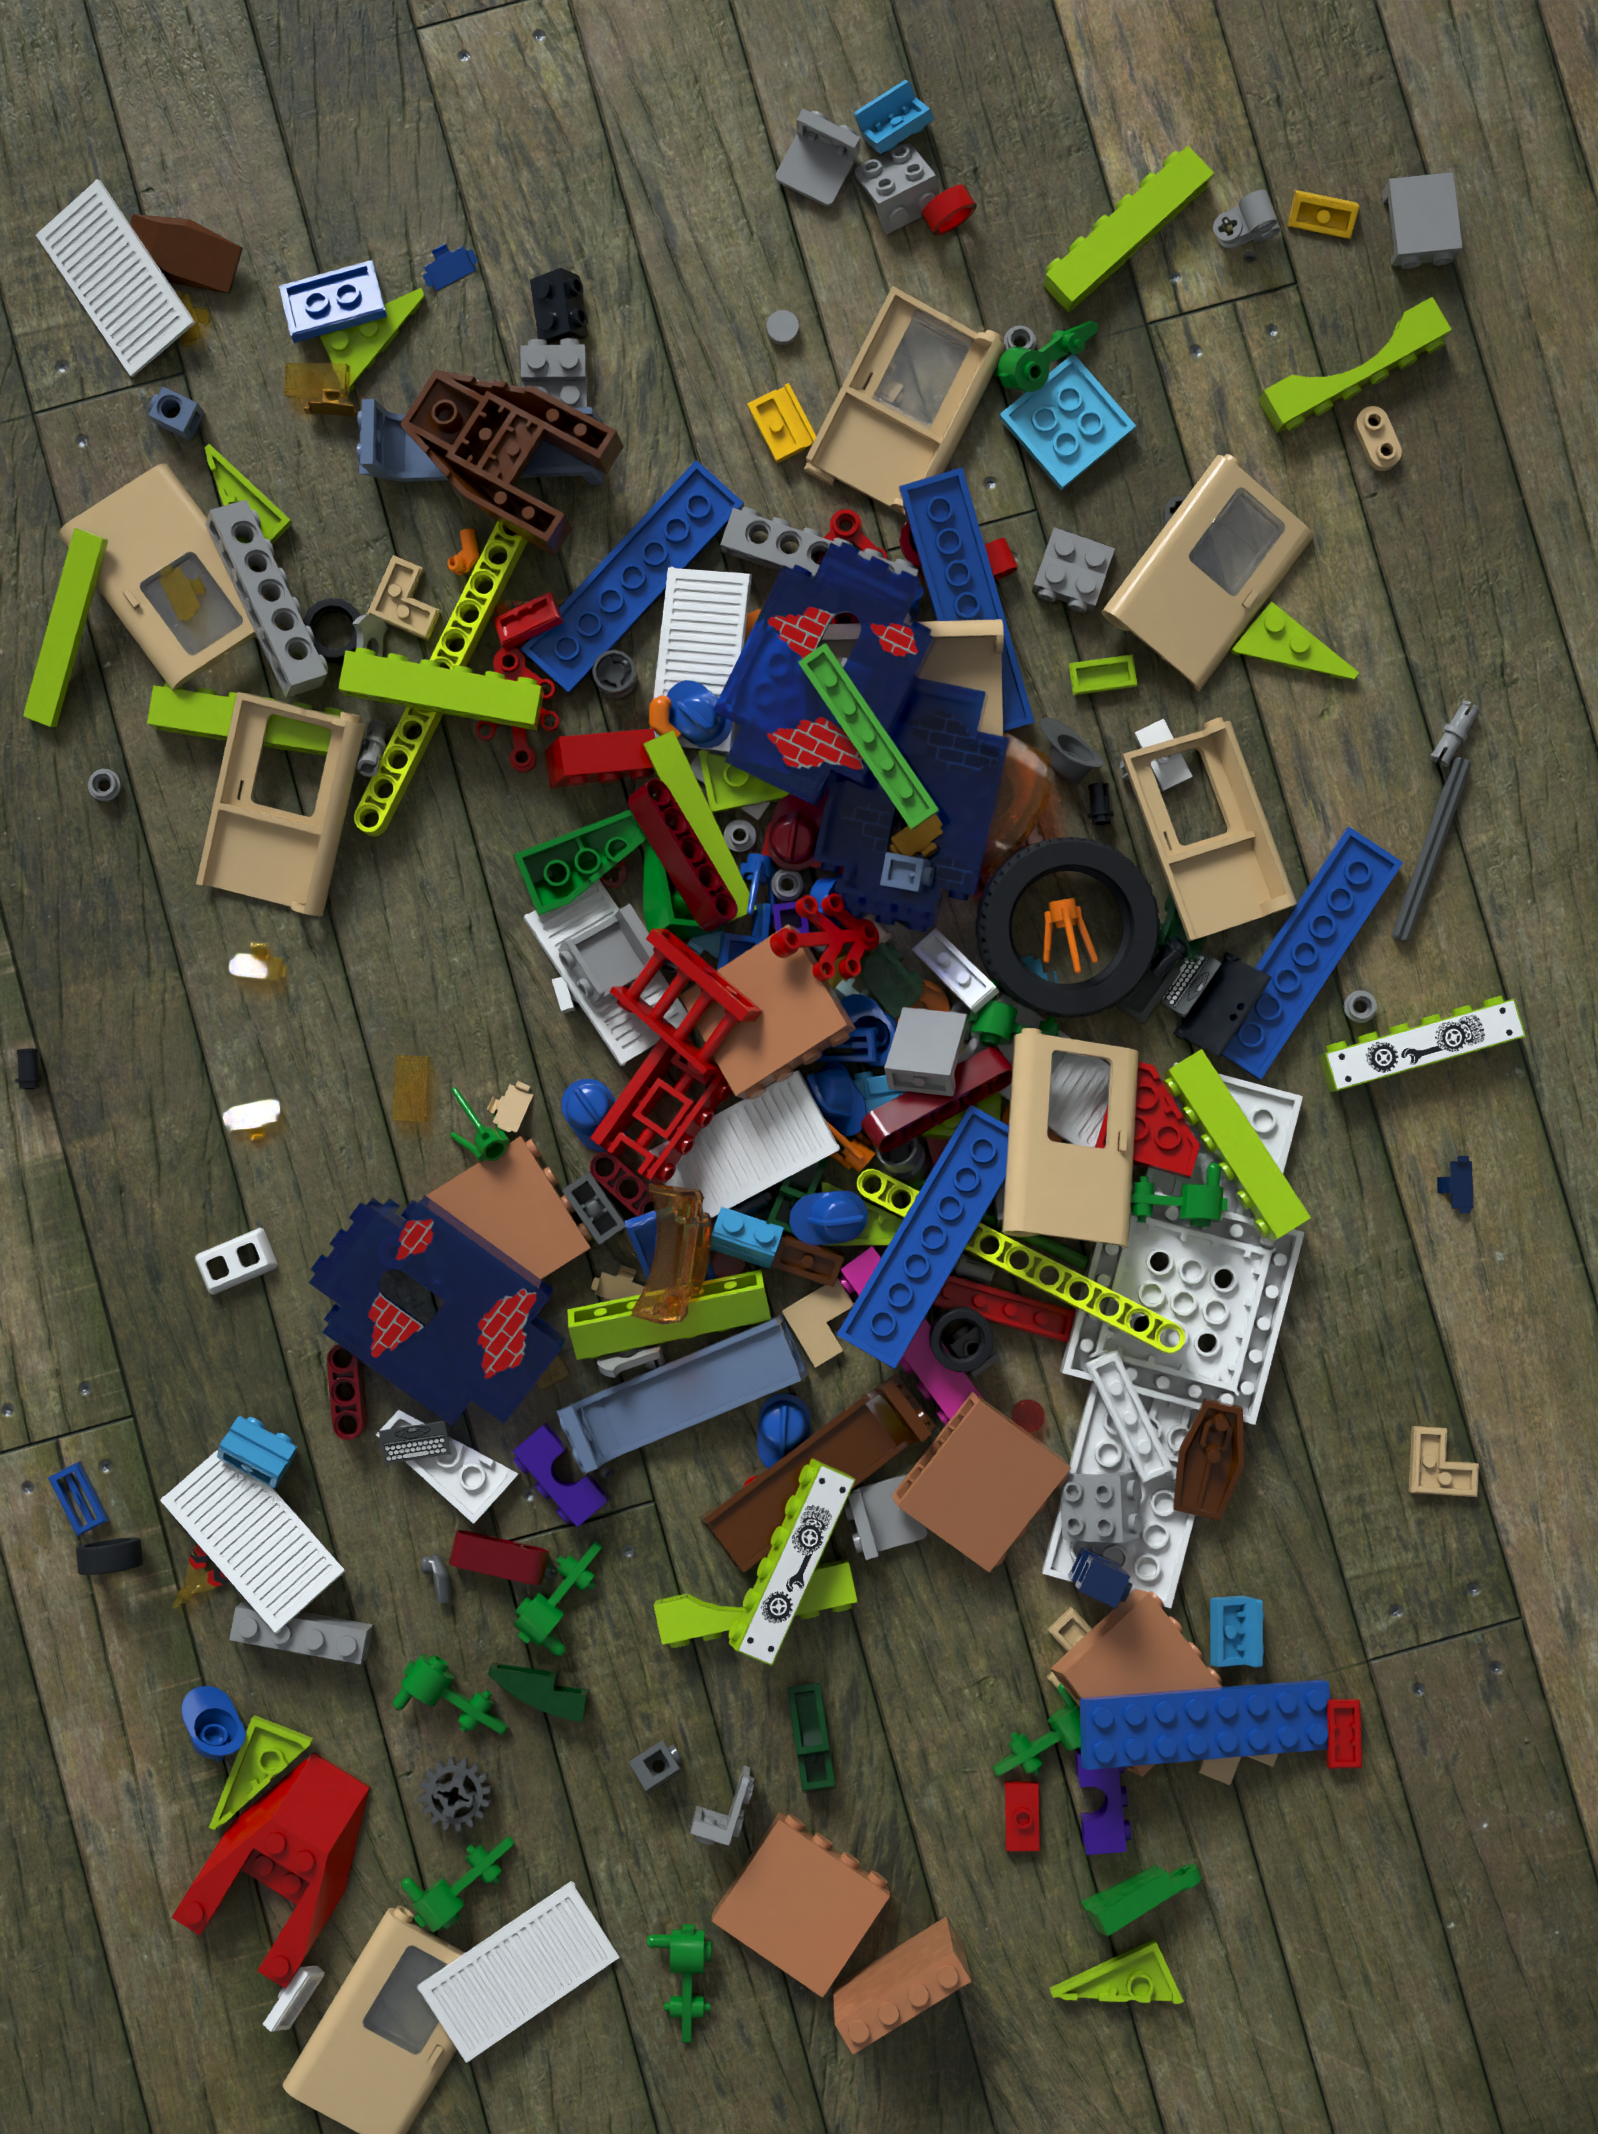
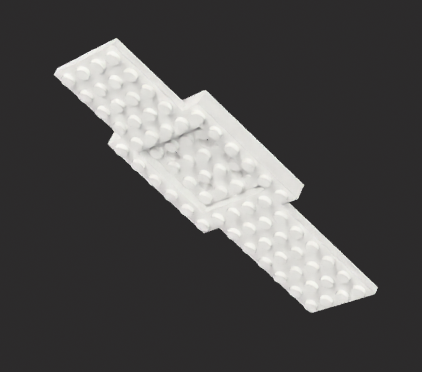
M1219 1074L1283 1173L1303 1096ZM1178 1096L1172 1097L1182 1113L1184 1106ZM1184 1115L1183 1118L1200 1144L1191 1179L1147 1167L1145 1176L1149 1177V1183H1154V1195L1181 1197L1182 1185H1206L1208 1165L1210 1163L1220 1164L1214 1152L1210 1154L1200 1141L1202 1134L1196 1124L1192 1126ZM1221 1172L1220 1187L1224 1188L1223 1198H1228L1227 1212H1222V1222H1211L1210 1228L1190 1226L1191 1221L1180 1219V1207L1153 1206V1216L1146 1217V1223H1138V1217L1132 1216L1131 1204L1129 1248L1093 1242L1085 1277L1178 1324L1185 1333V1342L1181 1349L1175 1353H1162L1076 1308L1060 1372L1090 1380L1091 1384L1069 1465L1071 1469L1068 1473L1114 1474L1122 1471H1137L1086 1364L1115 1349L1125 1366L1173 1471L1144 1484L1137 1472V1480L1141 1485L1138 1506L1139 1514L1142 1517V1530L1140 1538L1125 1543L1065 1540L1062 1536L1060 1499L1042 1568V1573L1045 1575L1071 1581L1068 1574L1081 1546L1118 1562L1130 1576L1128 1581L1132 1583L1130 1593L1135 1588L1147 1592L1152 1591L1162 1600L1164 1607L1171 1608L1195 1518L1193 1514L1173 1510L1178 1450L1204 1398L1241 1406L1243 1408V1422L1256 1424L1305 1232L1293 1229L1274 1241H1270L1268 1237H1262L1255 1227L1254 1221L1257 1219L1250 1208L1246 1210L1240 1204L1236 1196L1238 1192L1232 1180L1228 1182ZM1156 1252H1162L1168 1258V1265L1162 1271L1154 1270L1150 1264V1259ZM1221 1269L1228 1270L1232 1276L1231 1284L1226 1288H1219L1214 1281L1215 1274ZM1082 1284L1078 1301L1086 1299L1089 1294V1289L1085 1284ZM1105 1298L1099 1305L1101 1313L1105 1316H1113L1119 1310L1117 1301L1112 1298ZM1140 1313L1132 1315L1129 1322L1133 1330L1135 1320L1145 1315ZM1165 1329L1160 1334V1341L1165 1347H1175L1178 1344L1179 1336L1174 1330ZM1205 1333H1210L1215 1338V1347L1210 1352H1202L1198 1347V1339Z

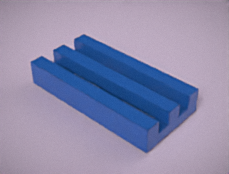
M855 1027L856 1030L848 1035L850 1037L867 1036V1040H847L839 1046L828 1047L868 1048V1053H823L821 1051L822 1056L816 1062H876L880 1060V1053H877L879 1040H876L875 1037L878 1034V1028Z
M81 1461L48 1477L77 1537L110 1520ZM72 1472L75 1473V1475H76V1477H77V1479H78V1481H79V1483H80V1485H81V1487H82V1489H83V1491H84V1493H85V1495H86V1497H87V1499H88V1501H89V1503H90V1505H91V1507H92V1509H93V1511H94V1513H95V1515H96V1517H97L96 1520L94 1519V1517H93V1515H92V1513H91V1511H90V1509H89V1507H88V1505H87V1503H86V1501H85V1499H84V1497H83V1495H82V1493H81V1491H80V1489H79V1487H78V1485H77V1483H76V1481H75V1479H74V1477H73V1475H72ZM63 1477L87 1522L84 1526L60 1480Z

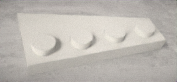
M398 1410L381 1430L425 1423ZM449 1436L451 1454L405 1461L473 1524L519 1474Z

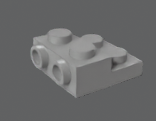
M566 338L560 340V345H547V341L543 339H531L528 341V345H520L522 387L526 388L527 385L534 386L573 408L588 407L587 350L585 344H579L577 339Z
M1054 527L1032 591L1037 592L1039 598L1049 602H1055L1056 599L1066 602L1072 610L1085 613L1087 610L1093 612L1115 548Z

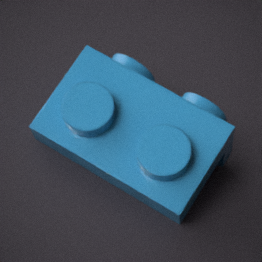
M907 80L902 81L854 113L863 140L880 154L894 149L899 142L911 134L922 131L927 124L934 120L931 109L916 98L911 83Z
M1243 1595L1210 1598V1665L1216 1667L1236 1665L1263 1666L1264 1611L1262 1600Z

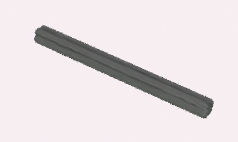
M1457 757L1453 760L1392 932V937L1401 942L1409 941L1412 936L1472 765L1471 761Z

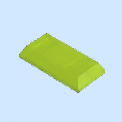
M1133 654L1068 664L1073 696L1137 687Z

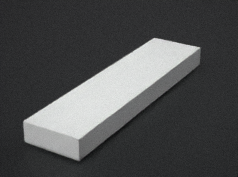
M1115 1349L1087 1362V1367L1142 1483L1144 1484L1173 1471L1117 1350Z

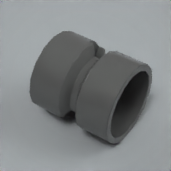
M618 650L606 651L599 655L594 662V680L604 697L613 701H621L634 693L637 688L638 677L634 663L627 654Z
M916 1137L889 1152L881 1153L876 1148L877 1157L890 1175L904 1184L918 1182L929 1170V1156Z

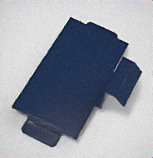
M1458 1156V1161H1450L1451 1177H1437V1193H1451L1452 1208H1459L1460 1213H1471V1208H1474L1472 1161H1469V1156Z

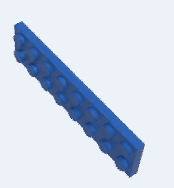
M695 460L559 607L563 623L530 638L521 648V651L570 695L591 673L594 662L599 655L606 651H611L664 594L668 568L687 569L725 528L732 509L741 510L744 507V502L702 464Z
M963 467L899 486V492L936 621L1002 619L1004 634L1003 652L1001 653L1003 732L1034 723Z
M1347 827L1300 897L1297 905H1295L1255 966V969L1271 976L1272 979L1221 1056L1256 1079L1261 1080L1403 864L1401 860L1354 829Z
M972 1105L969 1106L838 1331V1337L896 1370L1005 1181L1008 1125Z
M1310 1680L1080 1698L1081 1767L1086 1770L1328 1749L1326 1704L1327 1700H1330L1329 1681Z

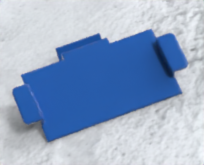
M445 243L432 250L436 261L423 267L426 271L423 274V278L428 287L433 286L435 291L475 271L474 264L478 260L473 250L467 251L465 246L450 252Z

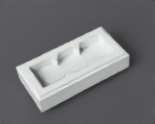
M1164 719L1133 734L1140 749L1174 739ZM1181 753L1151 762V768L1161 792L1193 777Z
M318 1966L300 1967L287 1988H282L279 1992V2000L263 2025L270 2032L290 2029L324 1977L325 1972Z

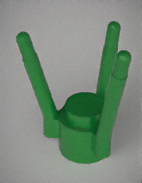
M453 1087L451 1089L452 1093L477 1129V1132L475 1134V1145L455 1132H451L450 1137L472 1152L480 1162L484 1160L495 1161L502 1157L506 1152L507 1145L510 1143V1140L505 1135V1131L498 1128L497 1124H495L496 1130L484 1127L458 1088Z

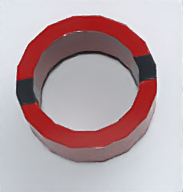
M963 184L955 185L933 198L922 210L921 216L932 234L939 236L950 232L965 222L974 213L977 204Z

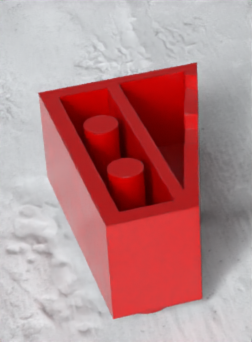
M654 728L558 737L544 751L550 789L580 786L593 782L611 783L626 777H631V780L650 778V774L655 770L643 744L655 739Z

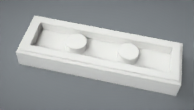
M937 928L912 948L914 954L974 1014L999 993L997 987Z

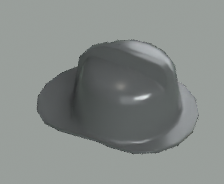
M1045 717L1041 720V730L1051 742L1048 763L1062 779L1075 786L1082 781L1092 768L1103 766L1104 761L1101 756L1091 749L1068 725L1050 717Z

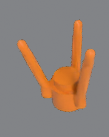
M1075 898L1049 902L1050 911L1044 912L1046 924L1043 962L1049 963L1053 922H1055L1056 929L1064 927L1066 929L1074 971L1076 974H1080V959L1073 926L1076 923L1093 963L1098 962L1094 946L1082 918L1081 907L1076 906Z
M826 1121L834 1138L845 1147L841 1151L845 1157L837 1152L829 1155V1157L840 1162L848 1170L853 1167L857 1172L861 1171L876 1154L870 1148L873 1143L861 1131L855 1134L859 1142L855 1138L848 1141Z

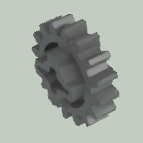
M451 1755L447 1765L439 1759L436 1762L437 1771L429 1767L425 1774L430 1780H422L419 1786L426 1790V1792L418 1797L419 1801L427 1802V1805L422 1810L423 1814L432 1812L434 1816L431 1823L435 1824L438 1820L443 1821V1830H447L451 1823L454 1824L456 1831H460L463 1822H466L471 1828L475 1824L474 1815L482 1819L486 1813L481 1806L487 1807L491 1803V1799L484 1796L492 1790V1785H484L483 1783L487 1779L488 1773L479 1774L477 1772L480 1765L479 1762L473 1764L472 1767L467 1765V1756H464L462 1761L457 1763L455 1756ZM455 1772L454 1776L448 1780H438V1778L446 1773ZM467 1776L474 1782L476 1788L471 1787ZM453 1787L459 1788L458 1794L460 1796L458 1799L452 1798L453 1792L451 1790ZM435 1798L440 1800L442 1806L444 1807V1810L440 1808ZM464 1806L469 1808L473 1806L465 1813L456 1814L457 1810Z

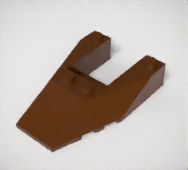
M438 370L433 371L400 423L405 432L466 500L528 542L554 556L557 555L572 531L568 519L564 513L514 487L539 445L544 440L605 474L608 473L624 447L616 430L534 386L527 385L525 388L508 385L504 381L494 380L489 382L477 380L474 376Z

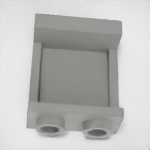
M1453 172L1389 179L1382 190L1383 204H1389L1394 245L1391 266L1401 265L1403 269H1411L1421 265V263L1433 262L1437 266L1451 263L1463 248Z
M628 904L619 909L615 916L574 939L568 938L565 940L558 951L560 952L559 958L562 965L568 971L571 970L576 977L578 990L584 998H589L594 1005L611 995L609 991L613 986H627L634 982L654 954V946L646 940L649 933L632 906Z
M903 1007L884 1068L888 1089L953 1096L956 1088L954 1072L963 1040H968L970 1035L967 1014Z

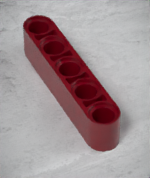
M650 779L629 796L628 806L697 924L706 932H715L737 916L738 906L669 788L659 779Z
M989 1047L956 1065L954 1072L956 1088L953 1096L907 1091L869 1112L863 1118L861 1127L879 1152H889L968 1109L970 1105L973 1106L1008 1087L1012 1082L1011 1063L998 1047Z

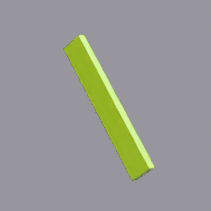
M74 528L23 713L24 717L49 727H57L109 540L79 528Z
M674 730L644 743V749L659 780L664 782L669 788L736 901L738 913L731 921L746 915L750 893Z

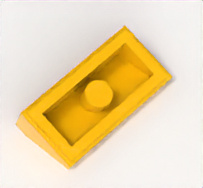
M1295 190L1288 226L1351 239L1360 206L1352 201Z

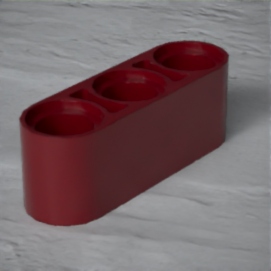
M598 1153L592 1158L590 1172L594 1178L637 1217L646 1214L645 1209L651 1202H658L662 1207L669 1206L659 1194L611 1153ZM603 1158L611 1159L615 1166L613 1173L607 1177L601 1176L597 1171V1164ZM627 1180H634L639 1187L637 1196L632 1199H627L621 1192V1186Z
M345 1342L335 1345L330 1349L327 1354V1369L334 1433L343 1440H351L365 1432L368 1417L362 1353L357 1345ZM341 1349L348 1350L352 1355V1362L348 1367H344L338 1362L337 1355ZM344 1382H349L355 1389V1395L351 1400L343 1398L340 1393V1387ZM346 1415H351L357 1420L358 1427L354 1433L346 1431L343 1426V1419Z
M456 1530L449 1564L458 1568L526 1584L542 1585L549 1551L540 1547L480 1533Z

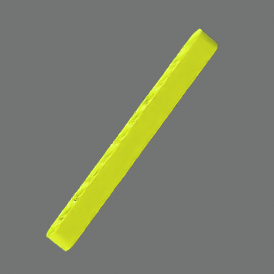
M497 521L430 660L440 663V668L452 670L454 665L467 666L528 542L518 534L514 536L507 535L505 533L507 527ZM502 552L508 555L507 560L500 565L491 562L492 557L496 553ZM484 581L492 582L493 588L490 592L486 594L477 592L480 583ZM476 610L479 612L476 621L472 623L463 621L467 611ZM463 639L465 644L462 650L458 652L449 650V645L453 640ZM406 707L379 762L378 772L372 776L354 814L355 824L366 835L376 837L387 830L443 713ZM415 725L422 727V733L417 739H407L406 734L410 727ZM401 754L407 755L408 761L403 768H393L392 762L396 756ZM386 783L392 784V794L387 798H380L378 796L379 788ZM372 812L378 813V823L374 827H365L364 819L367 814Z
M875 1169L863 1171L857 1180V1188L865 1199L903 1219L920 1192ZM871 1177H877L882 1183L880 1190L873 1194L867 1193L864 1190L866 1180ZM906 1192L911 1196L910 1204L906 1208L899 1209L893 1205V1199L897 1193ZM982 1223L979 1224L965 1248V1251L1162 1353H1175L1184 1345L1185 1333L1178 1324ZM987 1237H993L999 1241V1249L994 1254H985L981 1250V1242ZM1017 1252L1025 1253L1029 1258V1264L1022 1270L1014 1269L1010 1264L1012 1255ZM1051 1267L1057 1270L1059 1274L1058 1281L1053 1285L1042 1283L1039 1276L1043 1269ZM1075 1283H1083L1089 1289V1294L1082 1301L1074 1300L1069 1293L1070 1287ZM1112 1298L1117 1301L1119 1306L1118 1312L1113 1316L1102 1314L1099 1308L1102 1300ZM1138 1313L1145 1315L1149 1321L1148 1328L1143 1332L1134 1331L1129 1322L1132 1315ZM1172 1329L1177 1332L1179 1341L1175 1347L1168 1348L1161 1343L1160 1334L1163 1330Z

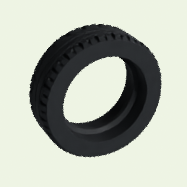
M1080 837L1054 838L1034 843L1017 851L998 867L995 874L991 876L983 890L984 893L980 898L977 908L978 915L975 922V934L978 941L977 948L988 975L998 984L999 989L1013 1001L1027 1009L1044 1015L1061 1018L1087 1017L1118 1005L1125 997H1128L1137 989L1141 980H1144L1152 966V959H1155L1157 954L1160 918H1158L1159 908L1155 895H1152L1150 884L1146 877L1140 873V869L1133 861L1125 857L1123 853L1109 845L1092 839ZM1061 871L1083 873L1101 882L1115 898L1121 912L1123 926L1119 948L1107 967L1088 980L1071 984L1051 982L1033 973L1019 957L1012 938L1013 913L1022 894L1040 878Z

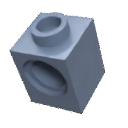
M162 387L159 395H154L150 402V413L148 416L157 426L191 441L205 412L198 403ZM175 407L180 408L178 416L167 418L171 409Z

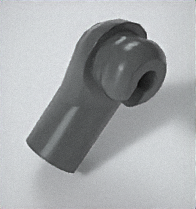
M437 1554L424 1556L421 1559V1570L424 1574L433 1573L436 1601L439 1603L451 1601L453 1599L451 1578L442 1557Z

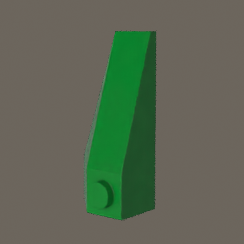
M629 809L515 853L513 860L536 913L540 916L570 904L647 838Z
M648 839L644 841L643 911L648 933L653 928L668 929L680 940H685L723 930V926L715 932H706L700 928Z

